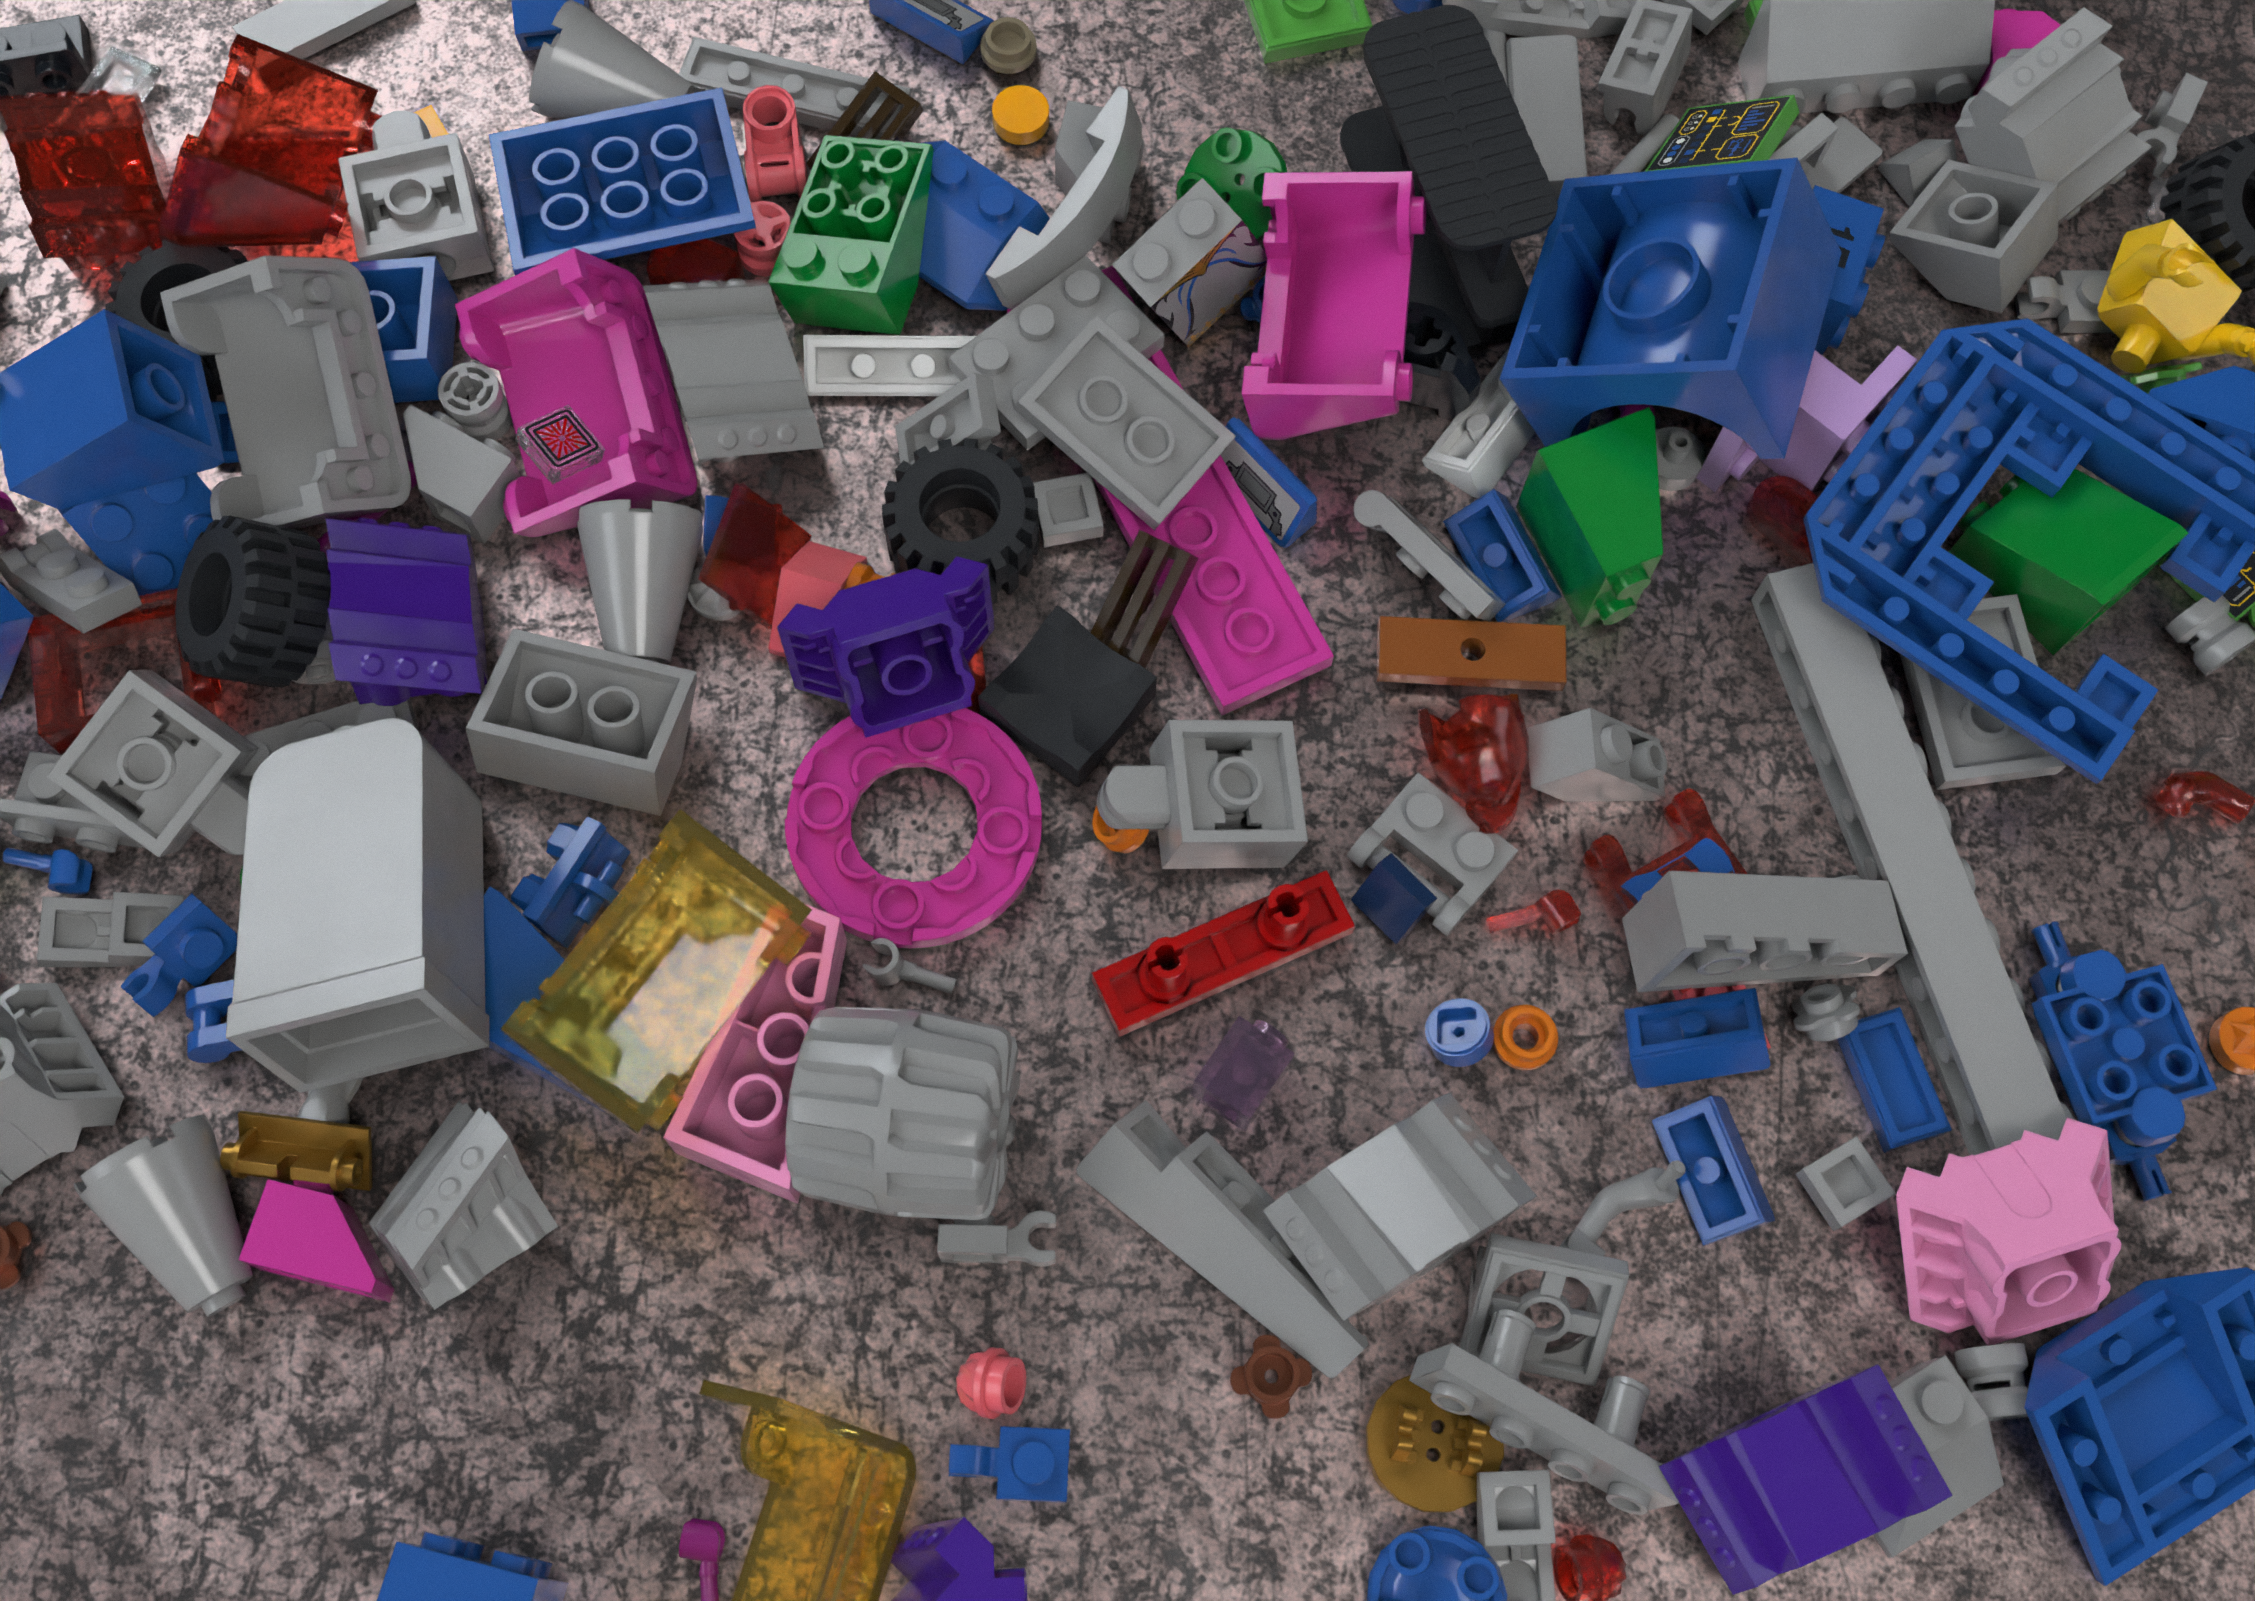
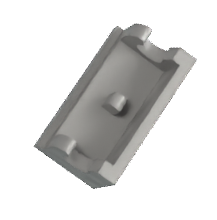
M1636 0L1598 82V91L1604 92V116L1610 124H1615L1620 113L1619 108L1628 109L1636 116L1634 125L1637 134L1645 136L1661 119L1690 54L1693 9L1654 0Z

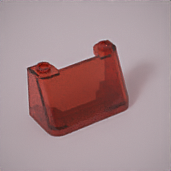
M237 33L230 47L229 62L224 81L220 80L217 85L212 108L198 137L187 134L180 148L158 238L184 248L322 245L326 234L338 238L349 207L348 202L340 200L344 186L338 158L358 154L360 145L372 149L373 125L383 116L372 111L378 89Z

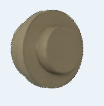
M1003 17L993 21L988 26L981 38L980 51L983 61L989 68L999 73L1014 74L1027 69L1033 63L1037 53V43L1034 34L1023 21L1013 17Z

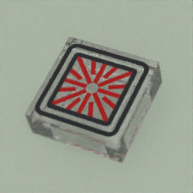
M569 404L518 427L515 438L516 442L552 485L601 462L605 452L604 446Z

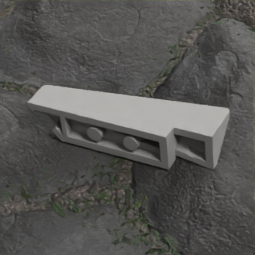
M1145 1100L1117 1121L1077 1166L1076 1171L1081 1179L1327 1377H1336L1369 1345L1367 1337L1362 1335L1350 1323L1349 1318L1345 1321L1342 1320L1262 1210L1275 1200L1207 1131L1185 1148L1156 1110Z

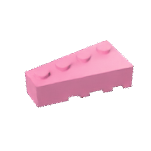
M782 894L778 895L663 1137L676 1154L796 1204L799 1202L800 1193L792 1186L786 1162L785 1148L789 1093L799 1050L812 1020L819 1011L835 1007L847 938L839 917Z

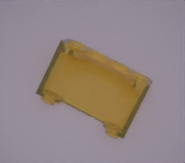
M681 809L658 835L661 841L648 857L651 862L646 858L636 867L635 875L551 978L547 977L538 987L541 998L537 1000L534 997L529 1003L523 1001L501 1028L503 1037L507 1042L636 1134L646 1124L656 1131L663 1126L684 1098L674 1091L677 1084L777 958L787 966L812 934L802 926L810 915L811 908Z

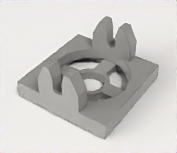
M1490 1233L1487 1247H1478L1476 1270H1472L1468 1316L1460 1348L1479 1358L1494 1312L1499 1313V1310L1508 1309L1524 1315L1526 1309L1533 1304L1539 1302L1551 1303L1561 1309L1564 1316L1555 1326L1535 1328L1521 1371L1596 1386L1628 1282V1261ZM1528 1269L1543 1271L1539 1288L1528 1291L1522 1297L1495 1292L1500 1284L1515 1273ZM1566 1277L1577 1278L1589 1288L1591 1294H1588L1586 1311L1571 1308L1568 1300L1562 1295ZM1567 1332L1582 1334L1573 1342L1553 1348L1546 1347L1547 1342L1557 1340Z

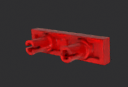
M1325 870L1293 885H1279L1271 891L1270 895L1177 936L1158 938L1151 943L1149 948L1092 972V982L1118 1037H1121L1353 933L1355 924L1328 871Z

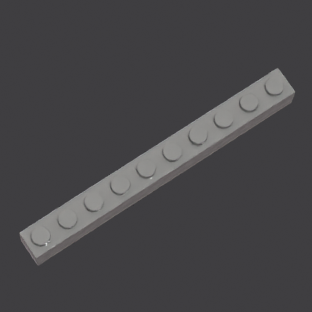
M1813 563L1767 574L1751 598L1752 605L1861 879L1889 881L1908 953L1894 965L1969 1155L1974 1156L2021 1140L2024 1130L2059 1140L2066 1119L2074 1120V1117L2067 1105L2059 1101L2049 1076L2051 1066L2047 1051L2040 1041L2034 1039L2024 1015L2025 1000L2018 983L2014 979L2009 978L1999 954L2000 939L1992 921L1984 917L1974 893L1975 878L1968 862L1959 857L1950 835L1951 820L1948 810L1934 796L1927 779L1928 767L1925 754L1917 743L1912 742L1903 720L1904 706L1902 698L1896 688L1889 686L1880 664L1881 649L1877 638L1822 602Z

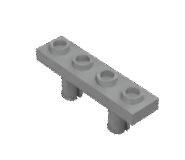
M1508 1309L1499 1310V1313L1494 1312L1479 1358L1453 1343L1418 1355L1409 1381L1430 1392V1399L1435 1405L1454 1414L1470 1415L1488 1425L1491 1436L1501 1443L1520 1449L1528 1448L1549 1460L1548 1467L1557 1475L1572 1481L1588 1482L1607 1493L1606 1500L1609 1504L1631 1514L1644 1515L1648 1510L1679 1504L1658 1467L1662 1463L1639 1451L1634 1445L1650 1390L1641 1382L1629 1377L1614 1376L1613 1379L1611 1377L1608 1378L1595 1423L1592 1424L1522 1384L1518 1377L1532 1334H1534L1536 1324L1527 1316Z

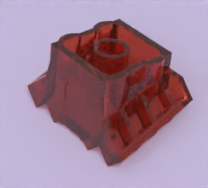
M91 90L89 93L59 91L58 94L27 92L26 95L0 96V112L8 127L4 134L9 143L10 151L14 155L20 178L19 192L32 218L28 226L43 259L62 258L71 272L82 268L99 270L108 267L119 257L138 253L148 246L153 251L163 247L162 240L175 237L179 243H184L183 238H186L187 234L166 161L155 142L151 124L137 91L108 92L107 90Z

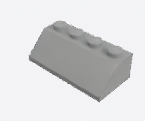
M1763 0L1738 60L1746 99L1755 100L1795 95L1799 114L1823 111L1844 113L1852 109L1881 106L1894 109L1907 104L1938 101L1943 104H1950L1962 99H1969L1990 64L1995 0Z

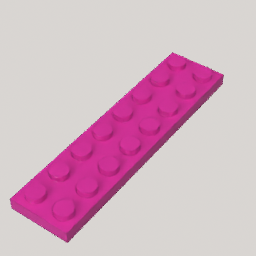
M1113 265L1101 270L1134 303ZM1161 349L1148 358L1149 361L1182 388ZM1221 455L1155 531L1093 478L1130 548L1139 530L1199 558L1169 620L1221 716L1332 666L1334 659L1332 651ZM1170 558L1154 589L1156 596H1158L1174 563V560Z

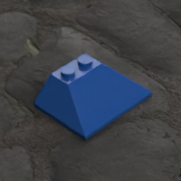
M2243 1267L2144 1281L2036 1350L2024 1408L2096 1581L2104 1586L2112 1583L2255 1489V1270Z

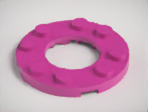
M967 708L865 738L862 728L853 722L850 715L828 730L813 745L802 760L792 781L793 788L785 819V837L789 856L799 882L810 900L819 910L839 917L845 931L870 942L877 938H886L892 941L897 948H928L945 945L974 934L992 923L1016 900L1029 880L1038 858L1042 836V811L1039 790L1034 774L1022 752L1006 733L988 719ZM927 767L948 774L967 790L977 810V833L970 851L952 871L930 881L910 882L904 879H892L881 875L861 858L853 841L852 817L859 799L878 778L900 768Z

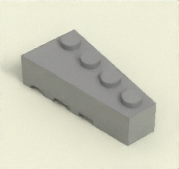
M1668 871L1651 890L1642 895V899L1622 918L1638 992L1879 976L1908 954L1889 881L1861 879L1858 875L1822 878Z

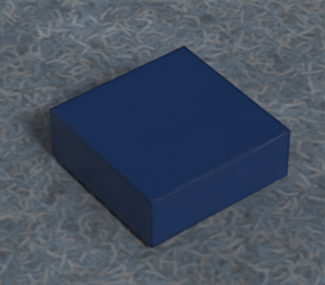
M1392 853L1376 865L1351 898V901L1395 944H1398L1409 935L1437 900V897Z

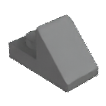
M974 372L897 424L895 429L900 464L904 460L913 465L915 463L914 452L924 446L930 452L939 450L938 441L951 439L952 446H964V438L978 439V448L986 450L990 443L992 444L991 439L1001 433L993 379Z

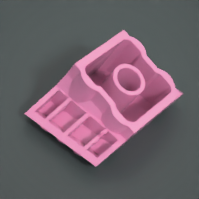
M2067 1118L2059 1140L2024 1130L2021 1140L1984 1153L1966 1157L1949 1153L1940 1177L1909 1167L1906 1168L1896 1194L1911 1321L1946 1333L1974 1325L1987 1345H1995L2098 1311L2099 1304L2109 1294L2111 1285L2108 1279L2122 1245L2117 1237L2119 1229L2114 1223L2107 1130Z

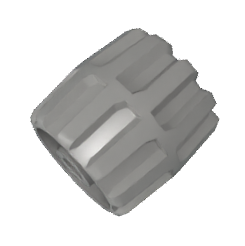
M838 1006L819 1011L812 1020L800 1047L789 1093L785 1148L786 1162L793 1188L809 1198L889 1216L979 1220L988 1217L997 1204L998 1193H1000L1005 1183L1008 1171L1006 1146L1011 1144L1015 1135L1017 1120L1010 1114V1109L1020 1087V1073L1015 1072L1019 1054L1016 1038L1011 1036L1010 1032L1001 1026L920 1009Z

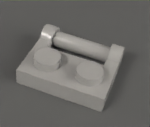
M1417 772L1373 825L1359 837L1348 852L1347 858L1361 869L1366 865L1374 869L1381 860L1392 853L1437 897V900L1427 913L1435 918L1432 925L1444 935L1449 936L1514 859L1518 849ZM1390 837L1459 890L1452 899L1449 898L1383 845Z

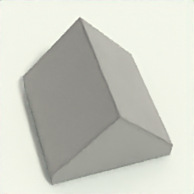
M1924 139L1880 163L1877 169L1910 207L1947 160L1957 161L1954 139Z

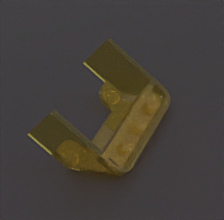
M703 1380L699 1394L749 1412L740 1442L741 1459L749 1473L771 1481L732 1601H879L915 1484L916 1463L911 1450L900 1442L787 1400Z

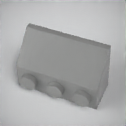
M513 629L466 726L476 772L661 816L682 764L697 683V672Z

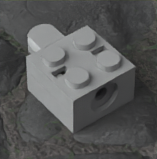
M406 110L392 111L380 117L373 125V151L338 158L359 261L436 256L448 281L494 271L474 174L457 133L432 138L426 124L419 115Z
M129 670L46 777L158 857L180 851L195 831L226 853L242 855L244 854L249 788L236 778L260 748L153 670Z
M1168 720L1149 749L1151 765L1115 766L1103 782L1097 795L1096 804L1099 814L1109 827L1115 829H1158L1162 869L1285 868L1308 842L1293 721Z

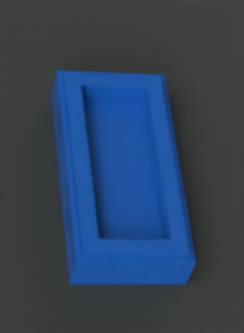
M1900 1007L1859 1019L1857 1027L1852 1032L1837 1039L1884 1153L1944 1135L1952 1130Z

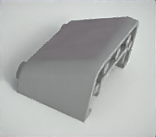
M265 255L160 292L167 325L172 337L179 346L198 355H215L242 476L220 481L213 488L210 497L213 521L215 519L221 520L223 516H234L285 528L298 529L326 523L325 518L347 519L380 512L404 504L411 490L410 471L369 290L364 277L355 266L348 261L338 258Z

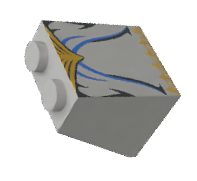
M1202 178L1112 265L1153 311L1190 347L1266 275L1267 256L1265 250L1242 219Z

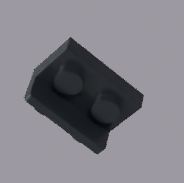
M80 15L0 28V103L15 98L49 92H64L72 88L94 85L89 32Z

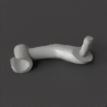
M1678 1160L1672 1161L1668 1165L1667 1170L1657 1167L1649 1168L1635 1176L1604 1187L1598 1192L1576 1228L1572 1230L1559 1247L1604 1256L1606 1251L1595 1242L1608 1223L1618 1214L1627 1210L1670 1204L1677 1199L1679 1186L1676 1179L1681 1178L1685 1174L1686 1168L1683 1162Z

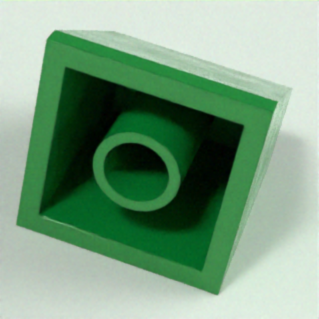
M1649 407L1539 449L1516 505L1521 518L1580 628L1600 620L1604 625H1611L1630 616L1637 609L1636 604L1644 589L1651 583L1650 578L1663 556L1655 417Z
M2074 469L2061 489L2052 498L2019 476L2014 475L1999 490V493L2004 497L1993 507L1985 500L1982 501L1959 522L1957 527L1963 534L1950 549L1949 553L1994 581L1988 590L1993 597L2017 594L2027 630L2054 656L2131 591L2189 533L2175 521L2087 474Z

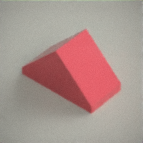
M808 541L781 568L768 647L769 653L786 658L777 626L797 603L823 610L836 593L845 588L854 565L857 562L867 564V557Z

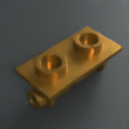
M240 1111L238 1113L239 1139L236 1143L227 1142L223 1146L220 1155L222 1168L230 1170L234 1178L244 1179L247 1176H256L288 1181L299 1180L330 1184L331 1189L334 1191H343L346 1188L366 1191L372 1189L371 1127Z

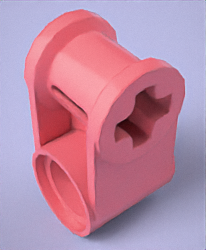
M773 85L757 87L747 95L743 103L747 150L744 151L750 201H761L762 197L796 193L801 198L808 175L795 103L792 96L781 87ZM780 122V123L777 124V125L764 126V125H766L767 123Z

